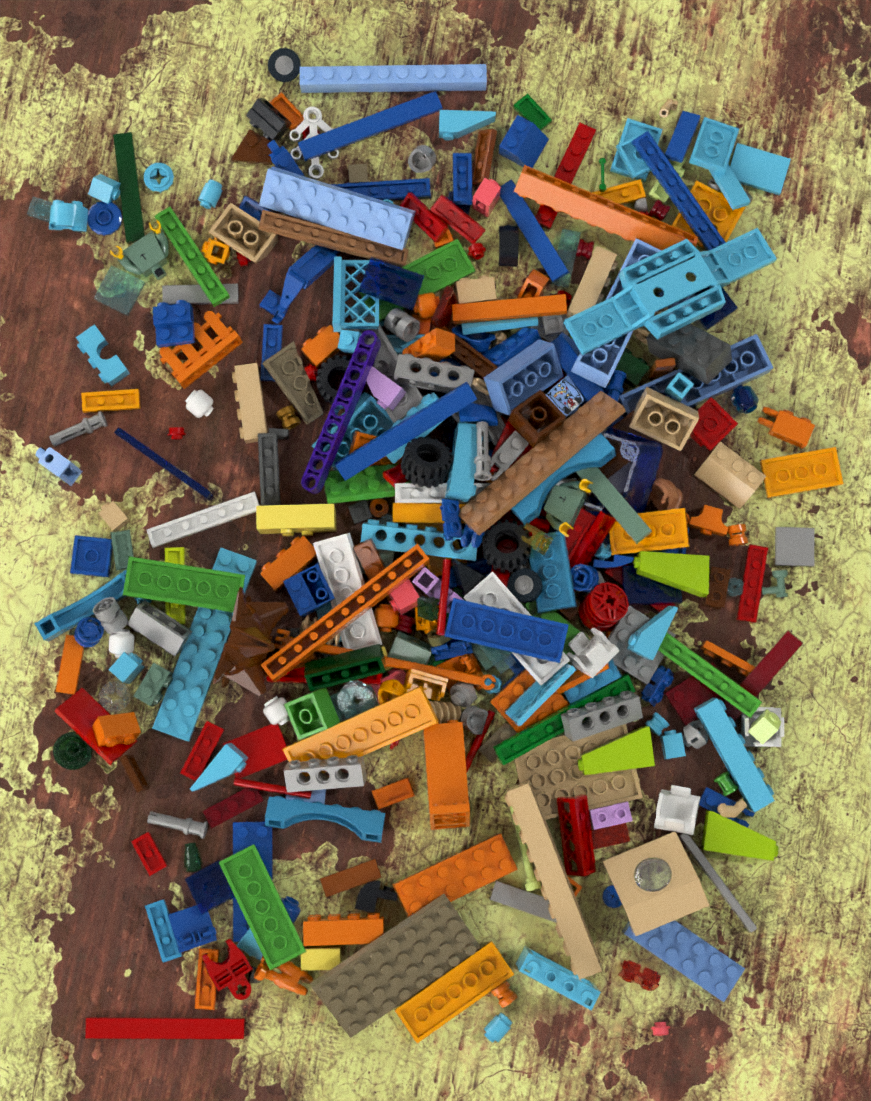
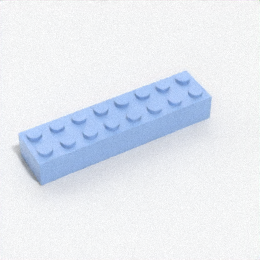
M271 167L267 171L259 206L400 250L406 247L416 212L276 167Z
M636 238L606 300L623 290L619 277L622 269L662 250ZM633 331L584 355L580 352L571 372L606 388Z

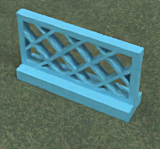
M334 257L333 332H341V329H379L380 260H342V257ZM346 266H354L357 271L350 275L346 271ZM368 266H376V270L371 275L364 270ZM360 273L367 277L361 283L355 279ZM350 281L357 285L352 291L345 287ZM369 281L376 285L371 291L364 287ZM360 289L366 293L362 299L354 295ZM350 297L357 302L351 308L345 304ZM369 297L375 301V304L370 308L363 303ZM360 305L366 310L361 316L354 312ZM349 314L356 318L353 323H345V318ZM368 314H371L375 318V323H367L363 319Z
M567 663L543 685L535 681L505 713L517 726H521L576 669Z

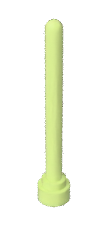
M511 806V807H510V810H511V814H513L512 812H514V810H513V808H512V806ZM514 823L528 878L525 883L526 891L541 888V882L537 881L532 863L528 859L526 853L528 846L522 843L519 835L521 828Z

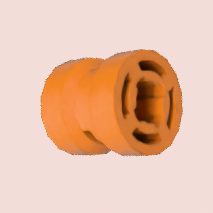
M746 524L727 526L729 527L727 533L730 534L729 546L748 544V538L745 536Z
M507 980L491 991L493 996L499 999L498 1003L502 1008L512 1003L518 997L514 991H511Z

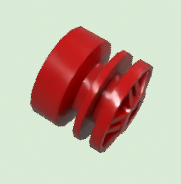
M609 582L601 583L582 599L579 604V616L584 625L589 629L594 627L601 632L606 631L625 616L628 611L629 602L627 595L619 586Z

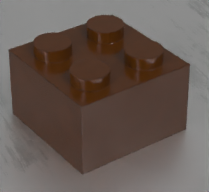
M539 390L514 408L508 421L534 448L549 436L552 431L562 425L566 416Z

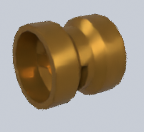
M293 405L284 407L276 413L278 419L282 421L283 429L290 430L301 424L299 417L295 415Z

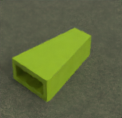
M640 551L637 557H634L633 565L638 575L699 597H705L709 594V556Z
M642 726L580 754L581 759H578L579 771H582L584 775L655 766L650 727Z
M706 810L701 844L702 850L774 861V857H777L779 847L776 845L775 840L713 811Z

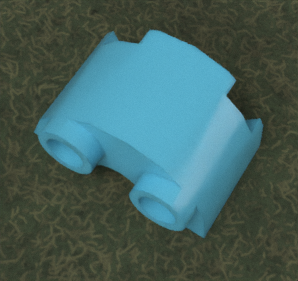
M54 200L50 209L49 230L70 229L87 232L88 209L83 207V203L80 201H72L71 204L64 203L61 200Z

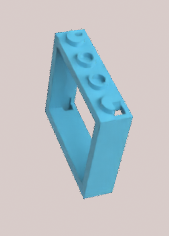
M524 946L516 962L518 970L591 1011L601 993L591 981L585 978L579 980L578 975H574L569 969Z

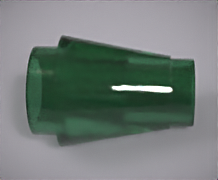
M196 842L185 844L184 868H186V872L202 870L203 862Z

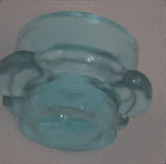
M737 578L729 579L728 594L734 597L743 593V581Z

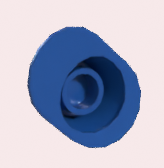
M462 326L452 328L454 334L463 338L466 343L481 354L489 350L491 341L496 338L494 334L486 332L463 335Z

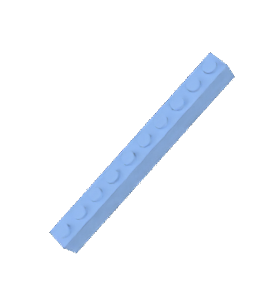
M486 64L300 67L301 93L486 91L487 85Z

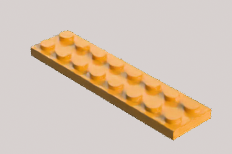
M419 686L339 722L331 728L284 747L283 751L289 762L293 760L303 762L313 758L327 760L330 757H338L339 759L350 755L361 757L438 723V719L422 686ZM302 772L304 776H310L307 772Z

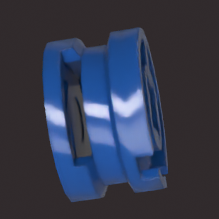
M584 564L572 567L571 575L575 590L590 592L598 585L599 574L594 567Z
M94 617L83 618L75 629V640L83 647H94L99 643L104 634V628L101 622Z

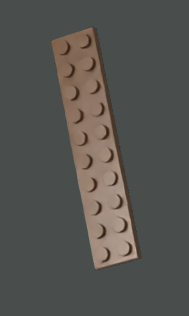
M598 392L566 419L562 425L552 431L549 436L501 474L497 480H494L463 506L458 515L461 521L480 536L626 412L624 406L604 392Z

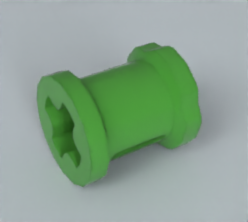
M729 771L720 774L714 779V782H717L722 789L723 796H727L739 788L730 778Z

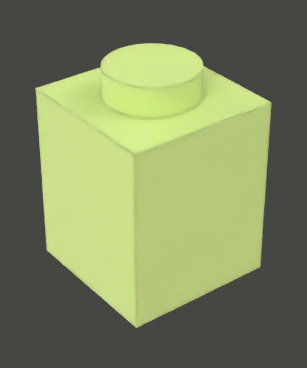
M766 709L751 724L748 732L761 744H764L779 730L781 721L775 713Z

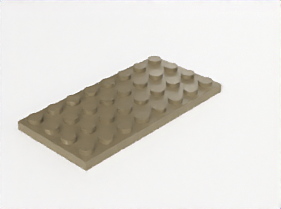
M444 893L310 983V985L351 1038L481 949V946Z

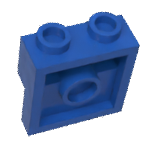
M178 300L176 304L172 305L161 302L157 304V307H153V325L156 329V345L158 348L195 343L194 314L190 302Z

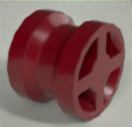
M658 199L650 210L649 216L663 221L671 207L662 204V201Z
M580 238L576 257L583 256L590 260L594 241L586 242Z
M399 614L398 625L393 629L412 634V625L415 624L416 619Z

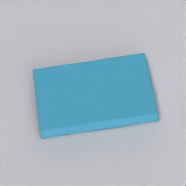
M704 117L689 163L724 175L739 128Z
M627 118L619 144L648 130L651 131L658 144L663 129ZM616 151L610 171L631 178L618 151ZM648 173L635 179H641L642 182H646Z
M737 143L730 168L740 184L780 195L791 159Z

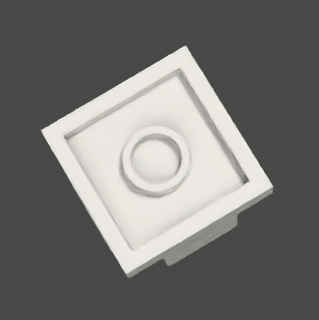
M594 627L591 629V632L595 636L591 640L583 632H579L568 643V646L575 655L570 652L566 654L573 667L591 678L620 651L601 631Z
M758 707L751 718L743 712L741 713V735L746 742L744 746L781 747V737H784V717H781V708ZM768 709L779 717L781 725L773 736L764 744H761L748 731L751 724Z
M671 785V791L662 789L659 794L654 828L694 835L700 796L691 795L690 788Z

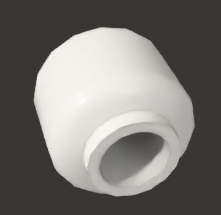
M194 390L185 400L187 403L186 409L197 418H201L203 415L207 417L214 409L212 407L213 399L203 390Z
M121 629L109 635V651L115 654L116 658H119L124 652L130 654L134 651V635L130 633V630Z
M276 696L264 704L263 713L272 725L279 723L281 726L290 720L284 706L287 701L283 697L278 698Z

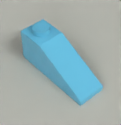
M440 110L439 138L453 140L494 123L496 112Z
M667 606L636 630L628 640L629 645L627 649L645 659L653 660L678 608L676 606Z
M232 743L225 744L190 790L192 792L197 791L237 772L240 773L247 764L245 762L248 757Z

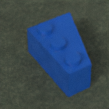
M524 327L482 355L500 367L528 346L542 339L537 329Z

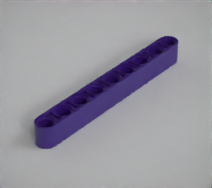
M371 330L364 331L359 338L302 477V487L311 494L319 493L325 484L365 386L368 374L381 347V340ZM374 338V342L367 345L368 339ZM367 355L366 361L360 362V358ZM360 373L357 380H352L354 374ZM348 391H352L351 397L345 398V394ZM345 408V413L342 416H338L339 410ZM334 426H338L337 432L331 434V429ZM330 444V449L324 452V446ZM319 462H323L322 468L316 470V465ZM315 479V485L309 488L310 481Z

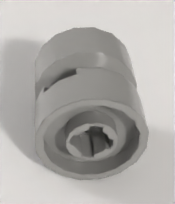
M399 308L391 310L385 318V328L405 342L412 341L420 330L419 321Z
M113 597L101 600L93 608V613L101 621V625L108 634L120 631L128 623V618L120 610L119 604Z

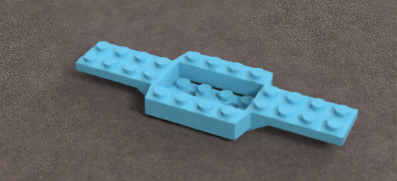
M758 228L712 250L702 252L688 239H685L622 269L619 275L623 287L621 292L565 319L563 323L582 355L642 326H645L658 340L721 309L726 303L722 287L774 263L777 258ZM693 273L696 280L693 282L688 281L686 274ZM709 287V290L654 316L655 312ZM660 288L664 295L656 297L653 290Z

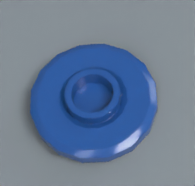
M100 201L94 204L88 211L87 221L93 232L106 236L113 234L119 229L123 218L117 205L112 202L107 204Z

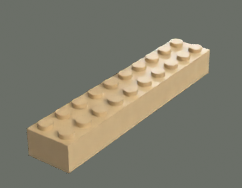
M530 779L508 787L505 800L508 807L512 806L514 810L512 818L515 825H519L521 828L519 833L521 841L528 846L526 852L530 863L534 862L535 864L533 870L538 882H542V895L544 900H549L548 910L551 918H556L555 928L559 938L563 937L564 939L563 949L566 956L571 957L570 966L573 974L578 975L579 980L602 972V963Z

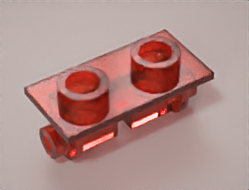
M631 960L623 961L622 970L618 973V976H621L624 981L637 983L647 991H654L659 986L658 983L661 976L658 975V972L644 967L643 973L639 972L640 964Z

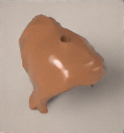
M657 478L649 484L644 505L647 506L650 500H652L658 511L679 509L682 504L683 495L673 482Z

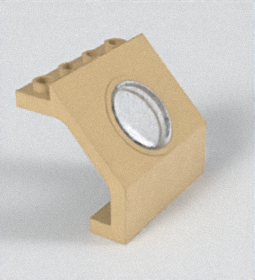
M676 831L603 861V867L613 883L635 936L709 906L700 880Z

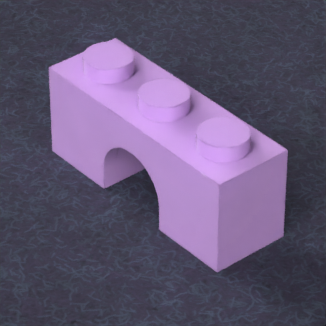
M424 567L412 582L439 605L441 581ZM450 588L447 601V612L449 614L453 598L463 600Z

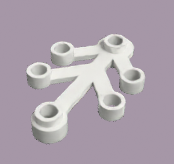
M308 107L303 114L304 120L296 129L290 132L289 138L292 142L299 141L301 133L308 126L310 134L304 140L319 135L317 133V126L324 132L330 131L333 128L322 120V113L317 107ZM314 114L316 118L312 120L309 118V115ZM297 133L298 138L294 139L291 134ZM299 146L292 149L290 153L295 161L299 160L302 156ZM338 149L334 150L337 153L336 156H331L329 152L327 153L328 157L332 160L336 159L339 155ZM297 151L299 157H294L292 153ZM318 156L311 159L312 165L308 170L310 178L314 180L320 179L324 173L323 167L319 164ZM318 170L319 175H313L312 171Z

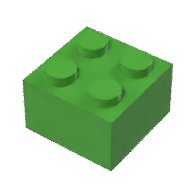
M326 688L316 690L284 704L298 740L324 731L340 722Z

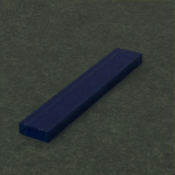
M120 427L114 432L116 436L208 501L213 497V494L208 489Z

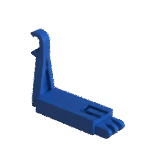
M315 245L289 267L280 305L277 307L278 313L273 317V322L279 324L284 319L289 306L300 291L308 288L334 264V257H337L340 251H333V249Z

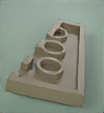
M294 341L262 363L307 425L323 414Z

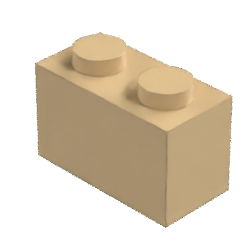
M483 275L479 276L478 279L461 278L459 281H456L458 304L497 300L494 277Z

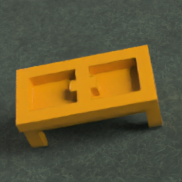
M410 669L406 671L403 686L406 692L422 686L428 699L439 702L444 697L448 678Z

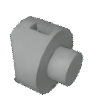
M427 145L417 146L408 158L409 167L415 173L429 171L436 162L435 152Z
M457 681L450 689L451 701L456 706L468 707L477 699L473 684Z
M475 705L467 707L461 713L460 722H463V729L475 735L482 734L488 712Z
M700 720L692 721L683 728V743L687 747L693 746L699 749L707 744L708 734Z

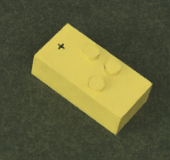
M334 504L256 506L257 530L260 534L281 533L282 536L286 537L294 536V533H302V536H312L315 532H336V508Z

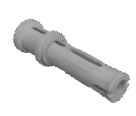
M99 411L98 414L90 418L85 417L81 423L50 435L49 438L53 446L56 447L86 432L91 434L93 430L103 426L107 427L108 424L102 411Z
M478 422L476 423L477 456L474 458V464H476L474 478L479 481H487L492 478L490 473L491 458L488 455V423Z
M150 811L147 820L149 824L183 831L185 835H197L201 839L205 838L208 829V822L206 821L204 823L193 821L192 818H186L185 820Z

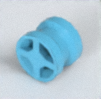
M655 712L652 715L653 718L647 720L645 725L649 726L650 730L657 736H660L662 730L667 728L669 723Z

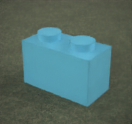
M124 652L108 670L123 683L130 684L144 669V666L141 664L143 660L135 653L131 652L128 654Z

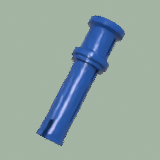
M614 370L606 391L608 396L618 402L620 395L623 394L624 389L622 386L627 375L622 371Z

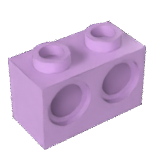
M627 801L589 810L591 826L594 830L633 821Z

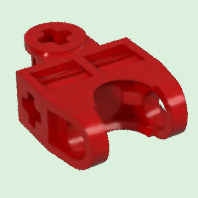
M229 938L225 941L229 948L227 949L228 957L224 962L217 963L212 959L210 960L207 953L202 956L207 973L218 991L228 987L236 999L245 1000L250 996L252 990L245 974L253 969L243 952ZM239 984H240L241 986H245V987H243L244 992H242V993H240L239 991H237V990H238V987H237V986H238Z

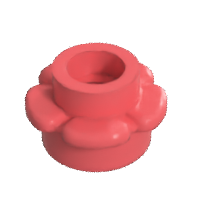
M655 1022L651 1029L654 1036L669 1035L670 1026H666V1022Z

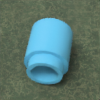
M209 179L198 198L201 202L200 205L206 209L215 208L222 193V185L217 181Z
M500 1012L484 1028L486 1031L484 1035L492 1043L494 1041L499 1043L511 1029L510 1026L513 1022Z

